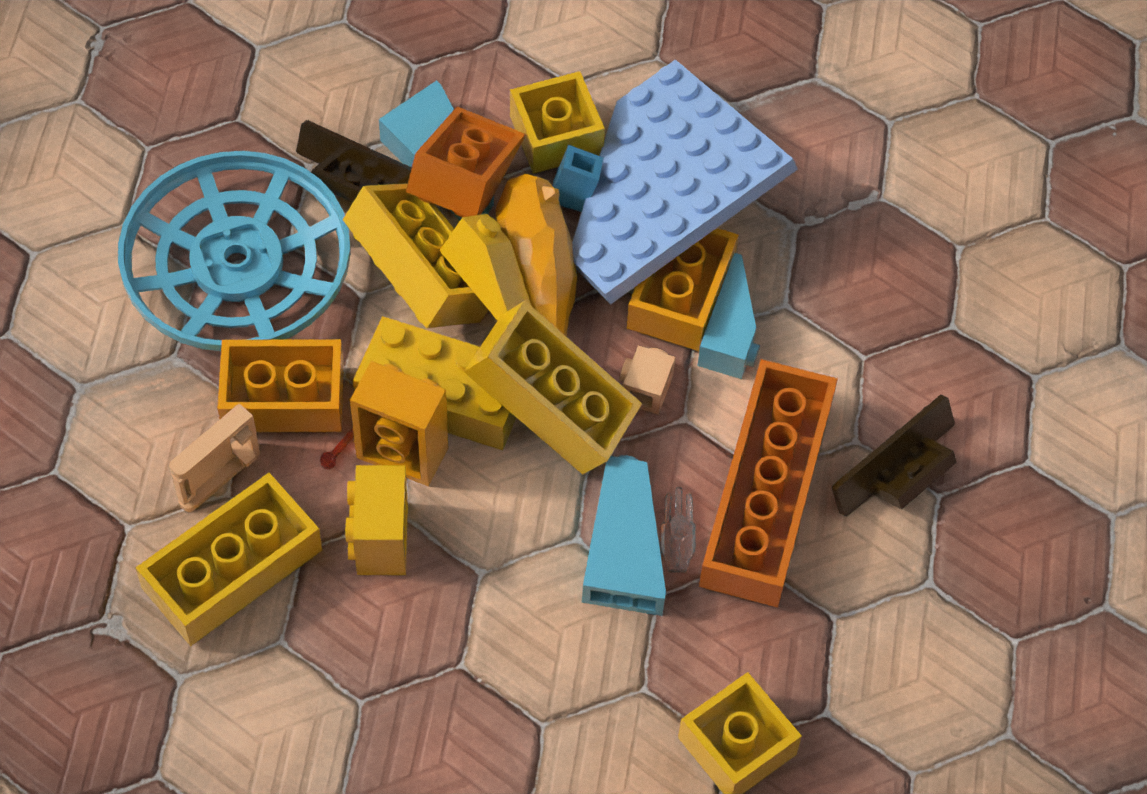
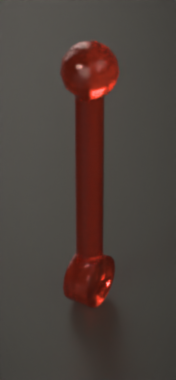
M353 427L331 452H325L321 455L320 463L324 469L330 470L335 467L336 457L354 438Z

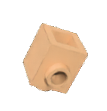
M638 345L633 359L626 358L620 374V380L624 381L623 387L642 403L639 409L659 415L673 378L675 357L668 355L665 351L658 348L648 349Z

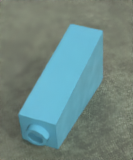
M436 80L379 119L380 141L403 164L412 167L415 153L454 110L442 85ZM494 196L481 215L488 214L494 206ZM451 211L453 215L460 221L462 217L456 215L453 211Z
M628 455L611 456L606 462L582 587V603L662 616L666 589L647 462L639 461L635 457Z

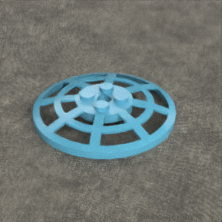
M250 151L219 152L200 156L174 167L157 178L142 192L131 206L122 225L118 242V265L124 288L133 306L148 323L161 333L180 343L204 350L221 351L222 340L197 337L206 324L225 328L254 325L259 337L246 340L287 339L296 335L318 319L336 298L347 276L351 256L349 228L342 220L345 214L335 195L322 180L306 168L285 158L267 153ZM246 169L264 171L274 175L265 194L246 190L219 193L212 173L223 170ZM198 178L204 198L185 207L169 224L149 213L154 205L170 191L187 181ZM288 180L299 184L314 195L326 209L329 217L309 227L306 220L297 210L280 200ZM245 203L258 205L259 208L253 218L246 216L228 217L224 205ZM209 210L213 222L204 227L196 237L181 230L191 219ZM274 211L286 218L298 233L279 240L276 233L267 225ZM140 226L161 237L155 255L157 275L134 278L132 272V250L136 234ZM336 230L339 240V262L334 281L332 283L312 279L317 263L315 241ZM172 243L190 251L191 268L168 273V256ZM304 246L305 265L302 275L299 276L282 271L283 255ZM234 253H241L246 256V259L239 264H231L226 261ZM196 282L208 295L197 309L186 302L174 287ZM274 284L293 289L280 303L268 310L264 309L259 296L268 291ZM162 289L170 302L191 319L181 331L165 324L147 307L139 292ZM304 293L325 296L307 315L288 327L276 332L274 331L270 320L290 309ZM223 300L231 302L244 301L250 316L221 317L215 316L214 313Z

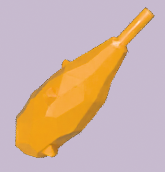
M523 174L507 181L495 209L496 221L499 223L502 232L511 241L532 307L567 336L569 316L575 302L577 274L574 264L572 240L558 200L560 195L559 189L554 188L546 179Z

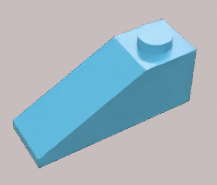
M734 253L700 345L697 366L742 379L746 366L754 367L760 345L754 343L756 324L743 258L741 254Z

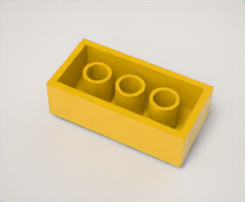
M408 183L363 186L342 220L352 231L354 238L362 244L372 257L374 264L382 270L392 283L395 291L415 313L417 320L426 329L481 322L488 309L439 251L454 228L436 205L423 202L417 196L407 193Z
M526 300L500 316L464 371L581 474L609 460L642 405L637 398Z
M384 316L381 317L353 379L354 391L371 361L381 365L391 364L401 369L404 374L420 380L430 379L446 390L449 434L503 451L516 420V417L464 372L479 350V346Z
M267 473L135 568L142 590L191 647L321 552L323 549L320 529L270 473Z

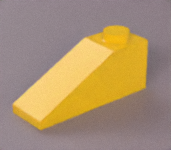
M488 214L462 217L439 250L497 321L501 315L524 300L531 305L511 241L502 232L499 223Z

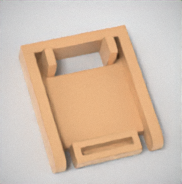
M241 404L236 405L170 462L169 467L179 506L184 511L193 512L244 467H248L253 463L257 456L260 455L253 415ZM234 438L235 441L231 444L230 439Z

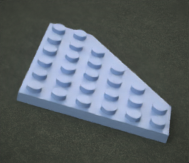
M674 60L667 66L662 67L642 84L630 90L628 94L616 102L604 140V147H602L600 156L604 157L600 178L592 197L585 200L572 242L576 270L612 304L798 170L794 159L677 60Z

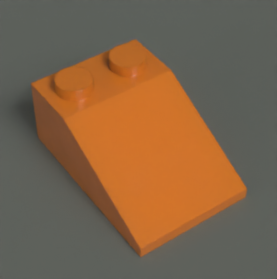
M457 106L415 153L406 192L417 196L423 202L437 204L449 209L460 217L481 215L489 205L519 150L525 133Z

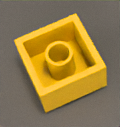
M581 71L510 89V118L515 130L525 133L521 145L533 174L559 167L568 145L600 156L602 147H604L605 128Z
M356 465L355 481L347 482L349 517H346L345 538L346 542H348V560H355L357 575H406L408 527L405 465Z
M749 672L681 719L678 739L723 794L745 793L796 756L802 738L801 734Z

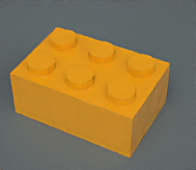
M716 228L638 284L628 304L627 329L699 351L731 260L737 251L739 234Z
M341 339L222 340L217 407L219 419L236 405L241 404L253 415L256 432H342L344 359Z
M371 361L350 398L356 458L373 465H405L406 478L429 487L449 448L446 390L430 379L420 380L404 374L401 369L394 365H381Z

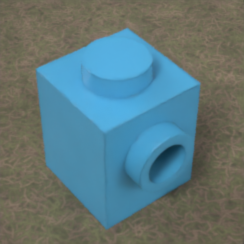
M568 145L552 185L554 188L559 189L560 195L558 200L561 206L582 212L586 198L592 197L598 184L604 157Z

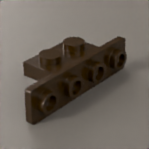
M309 120L301 124L296 152L318 163L311 173L322 180L334 195L354 202L363 186L408 183L412 167Z
M939 395L833 484L832 491L840 514L848 516L873 494L902 510L957 463L953 450L935 442L955 424L948 397Z

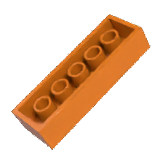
M763 359L760 360L702 564L699 587L778 608L838 378Z

